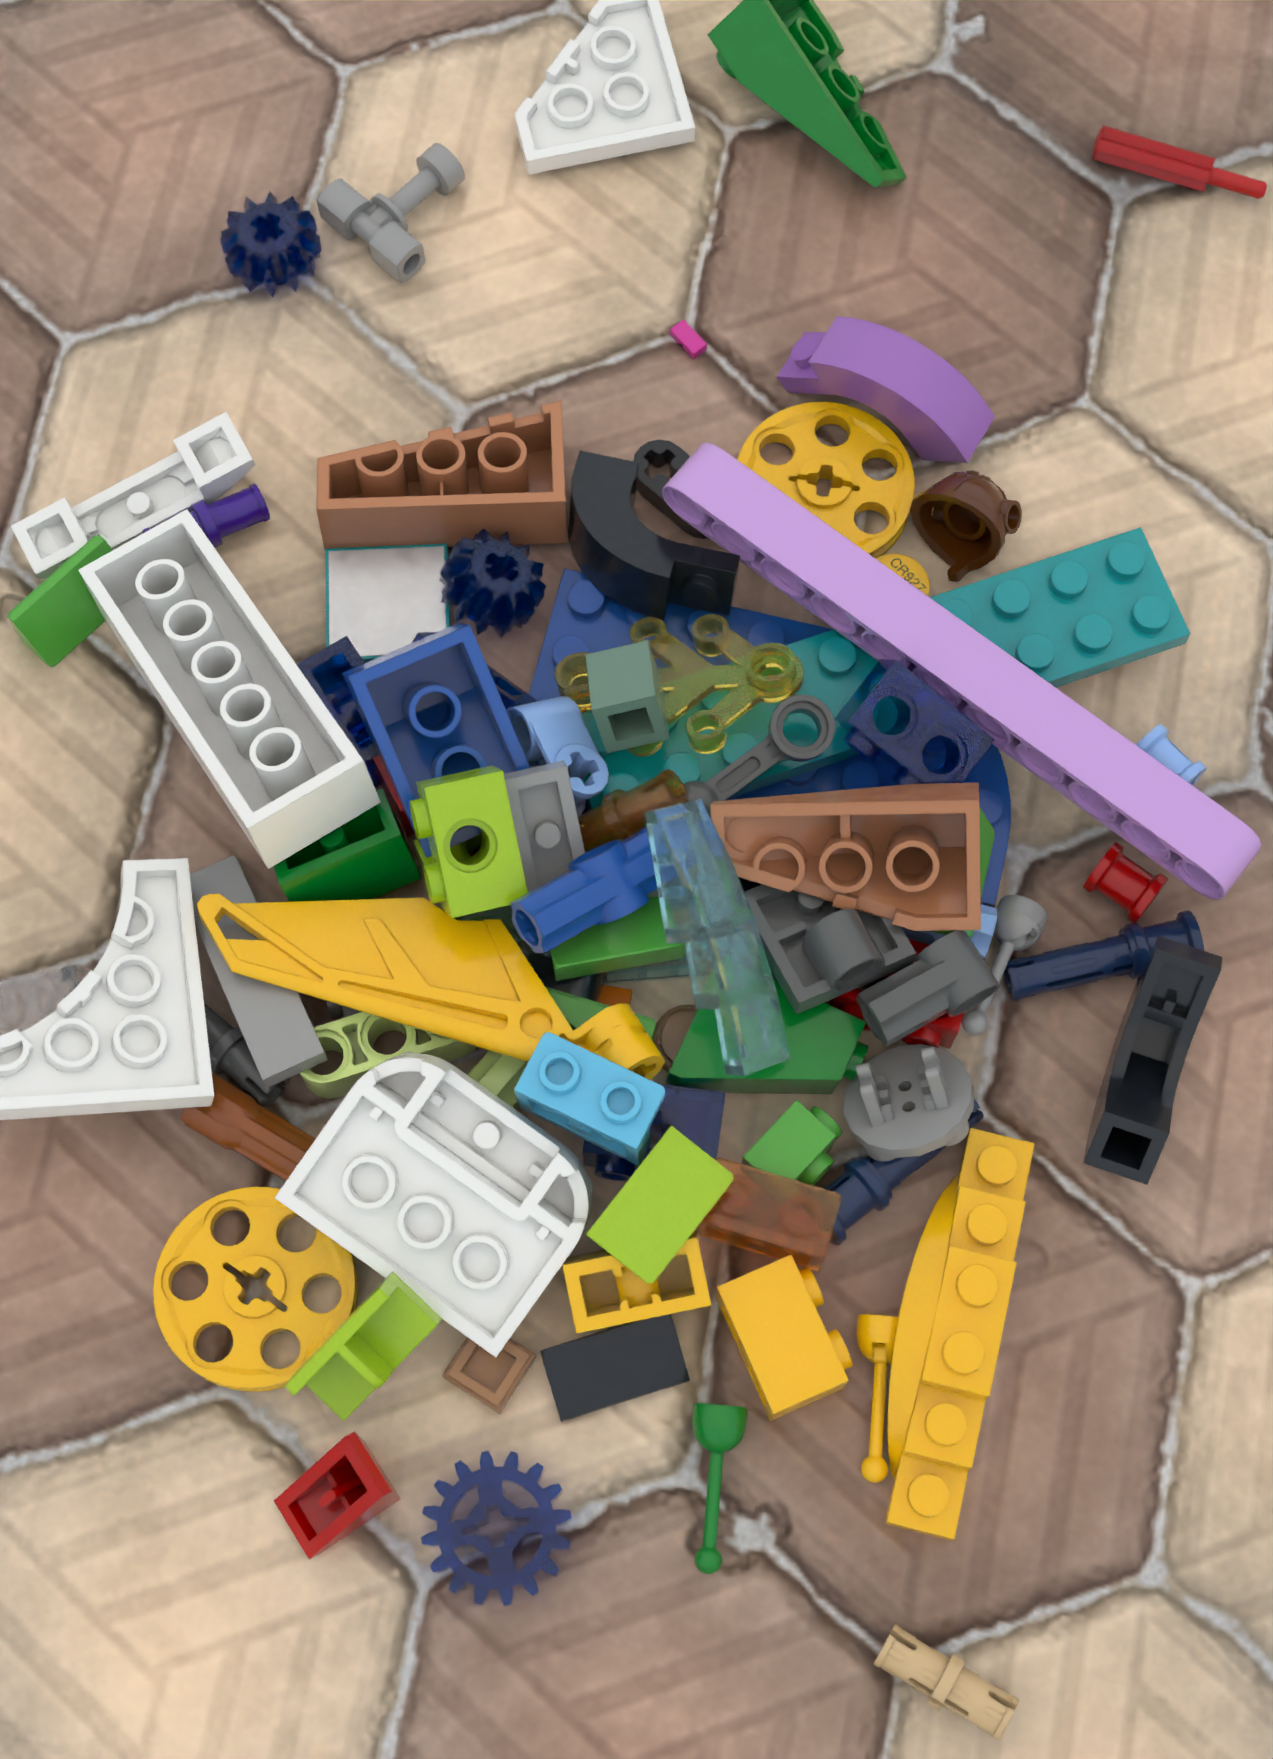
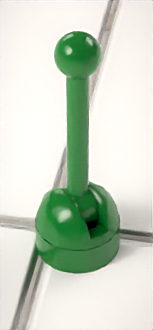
M693 1403L692 1427L694 1436L700 1445L710 1452L703 1545L696 1552L694 1558L697 1569L704 1574L715 1573L722 1564V1556L719 1550L716 1549L723 1454L732 1450L741 1442L746 1430L747 1407Z

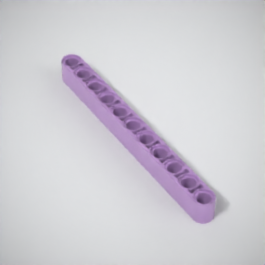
M702 443L663 487L662 495L664 500L680 518L728 553L741 555L740 561L1196 892L1211 899L1220 900L1224 898L1261 850L1262 844L1257 834L1239 818L723 449L711 443Z

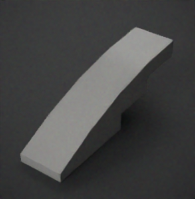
M236 855L190 874L195 925L266 1087L268 1088L327 1061V1056L298 992L231 972L199 916L197 903L202 896L207 894H221L232 903H257ZM225 914L217 923L226 939L259 940Z

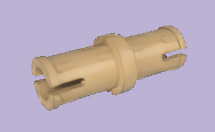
M896 1624L873 1664L913 1686L914 1689L929 1697L927 1704L939 1711L944 1706L977 1725L978 1728L990 1734L996 1740H999L1020 1700L964 1667L966 1660L954 1653L950 1658L938 1650H934Z

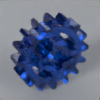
M489 1451L481 1452L480 1469L471 1472L469 1467L461 1460L455 1463V1469L460 1480L454 1486L437 1480L434 1484L438 1493L444 1498L441 1507L425 1506L422 1512L424 1516L437 1522V1531L429 1532L422 1536V1544L428 1547H440L442 1553L432 1562L430 1568L435 1574L445 1572L450 1568L455 1572L451 1579L449 1590L456 1595L465 1589L468 1583L474 1585V1602L481 1606H484L491 1590H499L504 1606H513L514 1588L523 1585L525 1590L535 1597L540 1593L535 1576L540 1571L557 1577L560 1573L557 1565L550 1559L552 1551L570 1550L571 1541L556 1534L557 1526L564 1525L572 1520L569 1510H553L551 1503L557 1500L563 1493L560 1484L549 1485L542 1489L539 1482L542 1479L544 1467L537 1462L526 1474L520 1472L519 1455L516 1452L509 1453L504 1467H495V1462ZM503 1482H509L525 1489L536 1500L539 1507L520 1509L506 1499ZM478 1487L479 1501L468 1517L452 1522L454 1512L460 1501L471 1490ZM494 1510H500L506 1521H516L518 1524L529 1522L526 1525L516 1526V1530L505 1533V1545L499 1548H494L493 1542L487 1536H478L476 1533L465 1535L468 1532L479 1531V1527L489 1524V1512ZM543 1534L541 1545L533 1559L522 1569L516 1571L515 1555L527 1538ZM475 1548L488 1558L491 1576L478 1574L469 1569L460 1560L455 1550Z

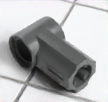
M957 930L943 936L921 951L914 959L915 962L858 994L856 1000L865 1022L875 1038H878L885 1047L946 1013L949 1017H954L970 1010L998 990L1000 987L998 981L965 930Z

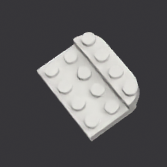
M405 1052L399 1056L387 1059L372 1068L353 1085L275 1196V1199L383 1277L387 1278L393 1271L444 1321L491 1355L497 1357L581 1238L591 1213L593 1184L580 1160L568 1147L457 1067L439 1057Z

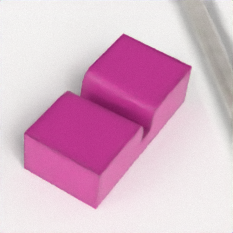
M684 319L670 329L671 337L679 345H683V349L693 360L707 350V343Z

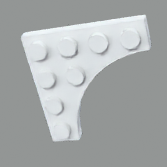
M188 858L123 860L119 912L111 939L93 971L90 970L78 986L57 1004L56 1011L22 1032L15 1029L0 1035V1120L205 1107L212 1105L214 1089Z

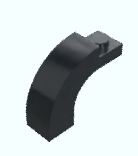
M580 450L572 475L568 537L573 556L579 568L591 583L618 604L634 612L663 621L669 603L729 616L734 599L741 555L683 544L655 534L637 518L633 511L639 463Z
M1161 936L1157 937L1142 977L1138 976L1111 1051L1089 1129L1084 1164L1148 1185L1170 1133L1173 1103L1180 1074L1192 1038L1220 974L1222 966L1221 956Z

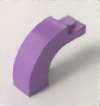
M836 316L827 332H804L801 339L793 346L791 355L777 375V379L788 393L838 395L851 398L873 408L890 420L902 432L921 460L968 463L995 418V415L974 386L945 359L902 333L862 319Z

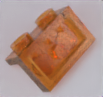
M720 1157L713 1158L733 1174L734 1179L695 1229L696 1234L775 1259H782L792 1255L796 1265L809 1267V1269L819 1272L826 1256L841 1196L827 1189Z

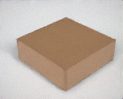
M466 1337L442 1377L493 1411L501 1414L536 1359V1354L510 1338L497 1357H494Z

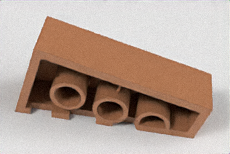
M562 400L541 405V413L514 419L512 412L487 418V426L453 433L451 427L429 431V437L423 441L400 446L396 440L317 458L316 510L324 551L333 548L447 544L448 547L567 543Z

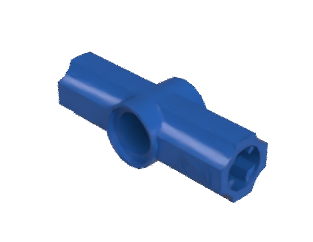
M681 813L662 817L661 820L642 828L638 833L623 841L614 840L580 855L568 863L569 871L512 901L510 904L513 912L511 918L520 938L532 948L534 953H545L548 950H552L562 942L577 936L578 933L594 924H607L644 906L649 901L647 894L704 863L702 857L703 842L695 826L689 824Z

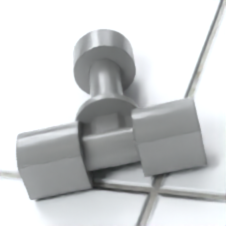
M434 143L416 159L420 172L390 198L377 193L368 201L340 178L325 187L316 199L320 217L348 240L360 236L369 244L372 260L400 283L412 278L426 261L423 245L407 232L408 225L404 217L433 191H437L442 195H448L465 180V173L460 162L450 150L439 143Z

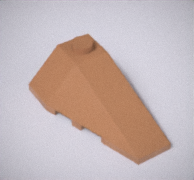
M979 783L906 784L713 801L710 804L714 870L782 891H798L833 902L832 906L841 909H856L891 919L893 925L913 931L981 930Z

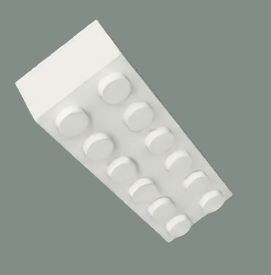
M188 509L78 570L102 616L268 869L381 803L364 760Z

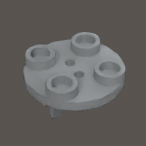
M925 1044L897 1046L873 1056L866 1063L856 1065L857 1075L853 1082L850 1081L844 1092L843 1114L854 1139L865 1147L868 1155L874 1160L885 1162L895 1158L921 1156L943 1146L958 1144L967 1136L969 1132L968 1119L974 1109V1086L963 1062L947 1050Z

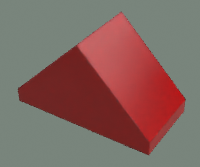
M353 1432L341 1439L280 1494L274 1502L310 1560L401 1500L366 1442L356 1432Z

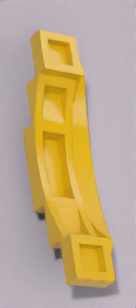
M970 1128L964 1144L959 1173L944 1189L934 1206L920 1238L904 1288L892 1351L887 1432L889 1468L893 1477V1485L884 1524L949 1541L955 1539L967 1475L973 1466L985 1402L990 1397L1017 1263L1014 1261L1026 1204V1201H1023L1035 1143Z

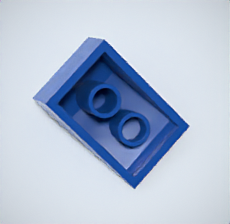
M455 624L342 673L367 733L414 833L409 801L419 799L416 782L492 765L503 770L504 774L530 768L470 624ZM473 825L459 828L451 838L450 847L480 835L479 828ZM428 838L419 839L418 842L427 858L432 856Z

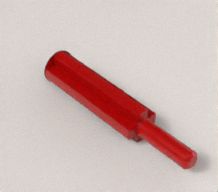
M1105 125L1100 129L1093 146V160L1202 192L1205 191L1206 185L1209 184L1261 199L1264 197L1267 189V184L1264 181L1213 167L1214 157Z

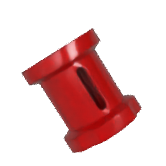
M1115 841L1089 875L1083 888L1090 893L1098 890L1128 911L1127 919L1129 921L1137 923L1166 884L1168 878L1161 873L1156 876L1150 874L1123 855L1124 847Z

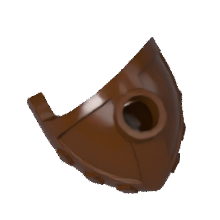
M974 470L966 471V473L964 471L954 472L917 495L910 507L913 524L922 539L934 553L951 566L947 570L949 581L959 582L968 572L980 569L994 560L1005 543L1006 534L1017 532L1022 519L1020 503L1016 500H1008L1002 489L990 477L979 475V472Z

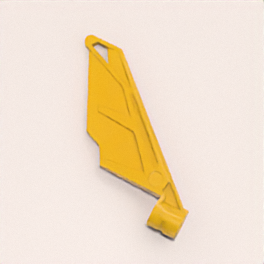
M207 894L202 896L197 903L199 916L230 971L525 1062H529L542 1035L550 1032L649 1080L662 1069L665 1063V1059L629 1004L618 1003L607 1007L573 1030L501 919H484V921L456 920L434 904H431L424 897L232 903L221 894ZM225 914L259 940L226 939L217 923Z

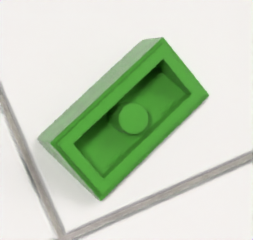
M99 534L91 538L7 615L20 640L47 666H56L106 621L78 571L80 568L113 551L106 540Z
M673 894L650 897L649 901L636 911L607 924H594L578 933L577 936L569 938L556 948L550 950L555 980H565L685 958V942Z

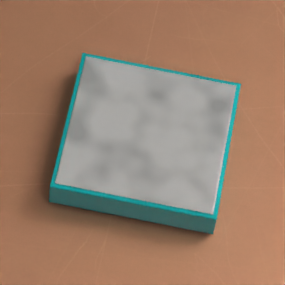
M447 544L326 549V659L329 669L355 668L451 627L449 552Z

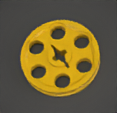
M810 402L791 406L770 416L754 429L738 455V461L874 558L884 555L896 543L906 527L915 490L914 471L911 460L896 434L882 421L861 409L834 402ZM834 424L846 431L848 440L839 446H827L817 439L815 432L821 426ZM769 443H782L792 451L793 457L785 464L772 465L761 457L760 450ZM872 458H882L893 465L896 473L887 480H873L865 474L862 466ZM819 479L830 480L831 489L828 496L816 495V486ZM866 510L876 511L884 516L888 526L880 533L868 534L856 526L854 518L860 512Z
M240 1188L222 1193L202 1203L190 1212L174 1229L161 1252L155 1271L153 1286L154 1308L160 1330L166 1342L176 1356L195 1373L218 1386L231 1390L262 1392L284 1388L285 1384L302 1364L356 1310L358 1275L352 1253L317 1228L315 1239L306 1250L290 1252L281 1246L279 1232L283 1224L291 1218L300 1216L275 1199V1196L280 1191L278 1188ZM232 1210L241 1211L249 1218L250 1228L248 1235L242 1242L233 1246H225L215 1240L213 1229L219 1216ZM191 1264L204 1267L208 1274V1285L204 1293L194 1300L184 1301L178 1299L172 1290V1281L176 1272L180 1268ZM231 1266L243 1276L247 1277L249 1275L254 1279H259L265 1272L270 1274L266 1285L272 1291L271 1295L287 1307V1311L283 1312L268 1300L263 1302L258 1298L251 1300L248 1305L242 1303L246 1298L247 1292L241 1286L238 1278L228 1272L226 1267ZM326 1276L335 1279L341 1286L342 1294L337 1306L327 1313H316L309 1310L304 1301V1293L310 1282L318 1277ZM213 1325L227 1327L233 1336V1347L229 1355L218 1362L202 1360L196 1349L200 1333ZM281 1331L291 1332L299 1339L300 1353L298 1358L287 1368L277 1369L270 1367L265 1362L263 1356L265 1342L274 1333Z

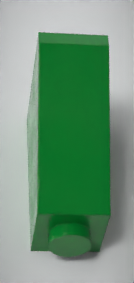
M722 956L669 1070L664 1087L674 1092L832 1094L842 1077L853 1082L857 1075L856 1065L862 1064L869 1048L868 1045L858 1041L866 1022L826 1003L796 1014L778 981Z

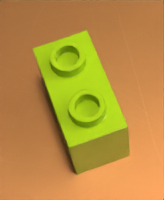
M492 765L416 782L419 799L410 800L409 806L417 839L428 838L433 863L423 865V873L431 904L442 902L443 910L451 918L508 906L511 905L512 901L527 894L528 890L503 770ZM463 826H477L482 835V843L478 852L467 859L453 857L450 850V841L453 834Z

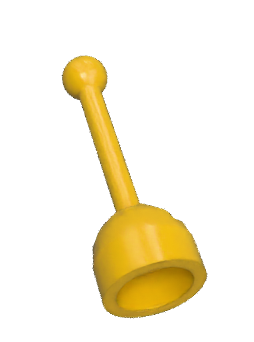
M859 1314L857 1315L856 1327L857 1345L862 1355L874 1363L869 1454L861 1464V1473L867 1481L878 1483L884 1480L888 1473V1465L882 1458L887 1373L888 1365L892 1361L898 1317Z

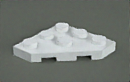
M599 0L588 14V23L575 40L569 39L546 70V79L533 97H526L514 113L515 127L528 175L694 142L695 125L659 0Z

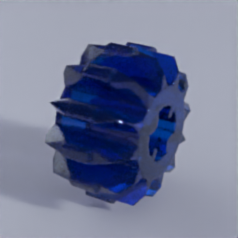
M269 191L265 202L256 204L246 196L244 203L245 212L228 211V219L226 221L228 229L221 231V247L223 253L226 254L225 262L228 271L233 275V278L241 277L243 285L247 287L249 292L264 284L266 291L273 297L278 285L286 284L294 291H297L299 285L298 276L314 277V270L316 269L314 259L321 257L320 253L322 252L320 236L316 233V221L313 215H311L310 210L301 211L299 203L296 202L293 196L278 204L277 198L271 191Z
M484 528L478 534H475L472 540L463 537L461 541L455 544L450 553V559H446L441 568V577L439 579L445 585L442 590L441 602L458 606L455 611V622L467 618L475 622L477 635L486 631L490 625L501 638L506 633H509L514 626L522 628L523 625L530 622L536 612L535 607H538L544 598V590L546 588V585L540 580L543 575L544 564L527 559L530 555V544L517 548L510 543L508 531L495 540Z

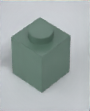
M645 640L586 654L591 711L606 752H616L670 739L663 685L649 641Z

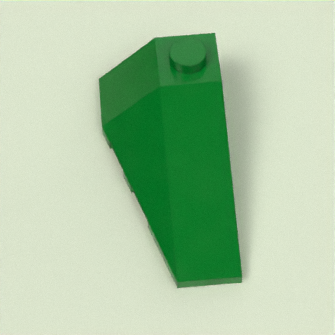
M743 0L707 34L718 50L716 52L718 63L729 76L737 79L739 83L874 188L899 185L907 178L880 122L871 114L862 111L858 101L865 91L858 77L848 76L842 70L837 57L844 52L838 36L814 0Z

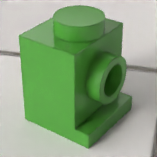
M796 1100L743 1156L740 1171L789 1215L797 1206L801 1192L796 1187L801 1183L806 1189L810 1190L835 1162L828 1153L831 1151L834 1142L842 1135V1129L833 1118L819 1107L813 1106L809 1111Z

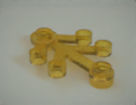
M707 614L701 616L693 623L692 635L696 651L703 656L715 657L722 654L735 665L713 666L667 632L665 623L658 618H642L636 621L630 629L632 644L645 641L643 639L647 637H656L655 639L648 640L654 659L659 658L671 667L657 668L662 681L664 694L668 693L664 696L668 726L713 691L732 690L710 710L695 712L686 722L689 745L694 751L701 754H710L720 750L727 740L726 728L759 702L777 703L795 695L800 690L804 681L802 663L790 648L780 643H764L755 647L729 628L728 621L721 615ZM712 633L718 634L717 636H714V637H704V636H706V635H708V634H712ZM577 652L566 656L558 663L554 674L559 695L571 698L580 710L591 709L585 658L586 654H590L588 652ZM705 729L714 730L710 734H699L700 731ZM663 741L629 748L627 751L639 757L650 756L661 748Z

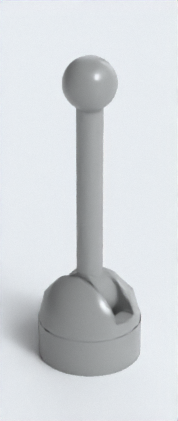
M1005 896L997 906L998 917L994 934L1001 947L991 972L998 983L1013 951L1031 948L1041 937L1048 921L1044 908L1037 902L1024 896ZM995 992L986 1000L976 1005L973 1010H969L964 1014L962 1027L966 1033L977 1036L987 1029L988 1019L985 1014Z

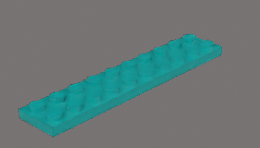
M1141 527L930 597L1056 688L1183 645L1191 634ZM833 629L663 686L670 735L668 740L607 753L592 711L581 713L589 735L598 753L605 761L609 772L608 783L598 795L586 799L601 841L644 828L661 820L662 817H667L671 814V797L680 785L689 781L707 782L761 743L768 735V724L774 710L782 701L794 695H810L820 699L827 705L835 722V733L831 744L821 755L812 760L804 762L787 760L774 765L732 797L959 721V719ZM792 713L784 719L783 733L791 744L798 747H806L815 742L817 727L813 719L808 715ZM591 772L584 778L583 783L591 776Z

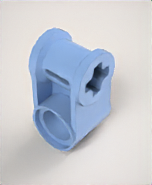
M559 696L509 707L506 709L530 768L563 760L566 763L576 812L579 817L585 809L586 799L598 795L608 783L609 775L606 763L598 753L584 724L579 707L568 696ZM591 772V776L583 783L584 778Z

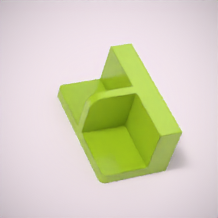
M671 1125L586 1235L648 1284L654 1283L733 1182V1174Z
M392 1271L302 1364L284 1387L295 1396L306 1384L336 1415L345 1421L376 1388H380L388 1380L394 1369L428 1336L442 1318Z

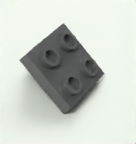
M763 884L738 894L736 902L738 912L796 1014L913 964L916 951L900 926L893 925L891 919L856 909H841L832 906L833 902L794 890L786 892Z

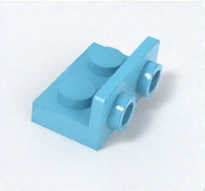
M550 1032L542 1035L514 1089L522 1110L638 1166L642 1163L652 1143L650 1126L665 1098L663 1086Z

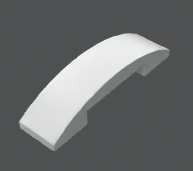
M227 412L174 439L173 442L178 449L174 454L74 507L64 497L11 525L35 575L39 579L48 578L91 538L98 534L114 550L143 534V529L155 527L186 509L191 512V505L201 500L208 505L228 491L255 466V463Z

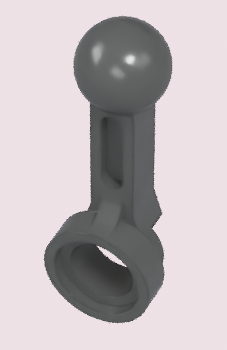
M794 695L785 699L772 713L768 724V735L761 743L707 782L689 781L680 785L675 790L670 801L671 814L681 813L689 824L695 826L697 832L709 829L711 827V802L728 800L778 763L787 760L804 762L821 755L831 744L835 733V722L830 709L820 699L810 695ZM792 713H803L811 717L817 727L815 742L806 747H798L791 744L783 733V722L786 716Z

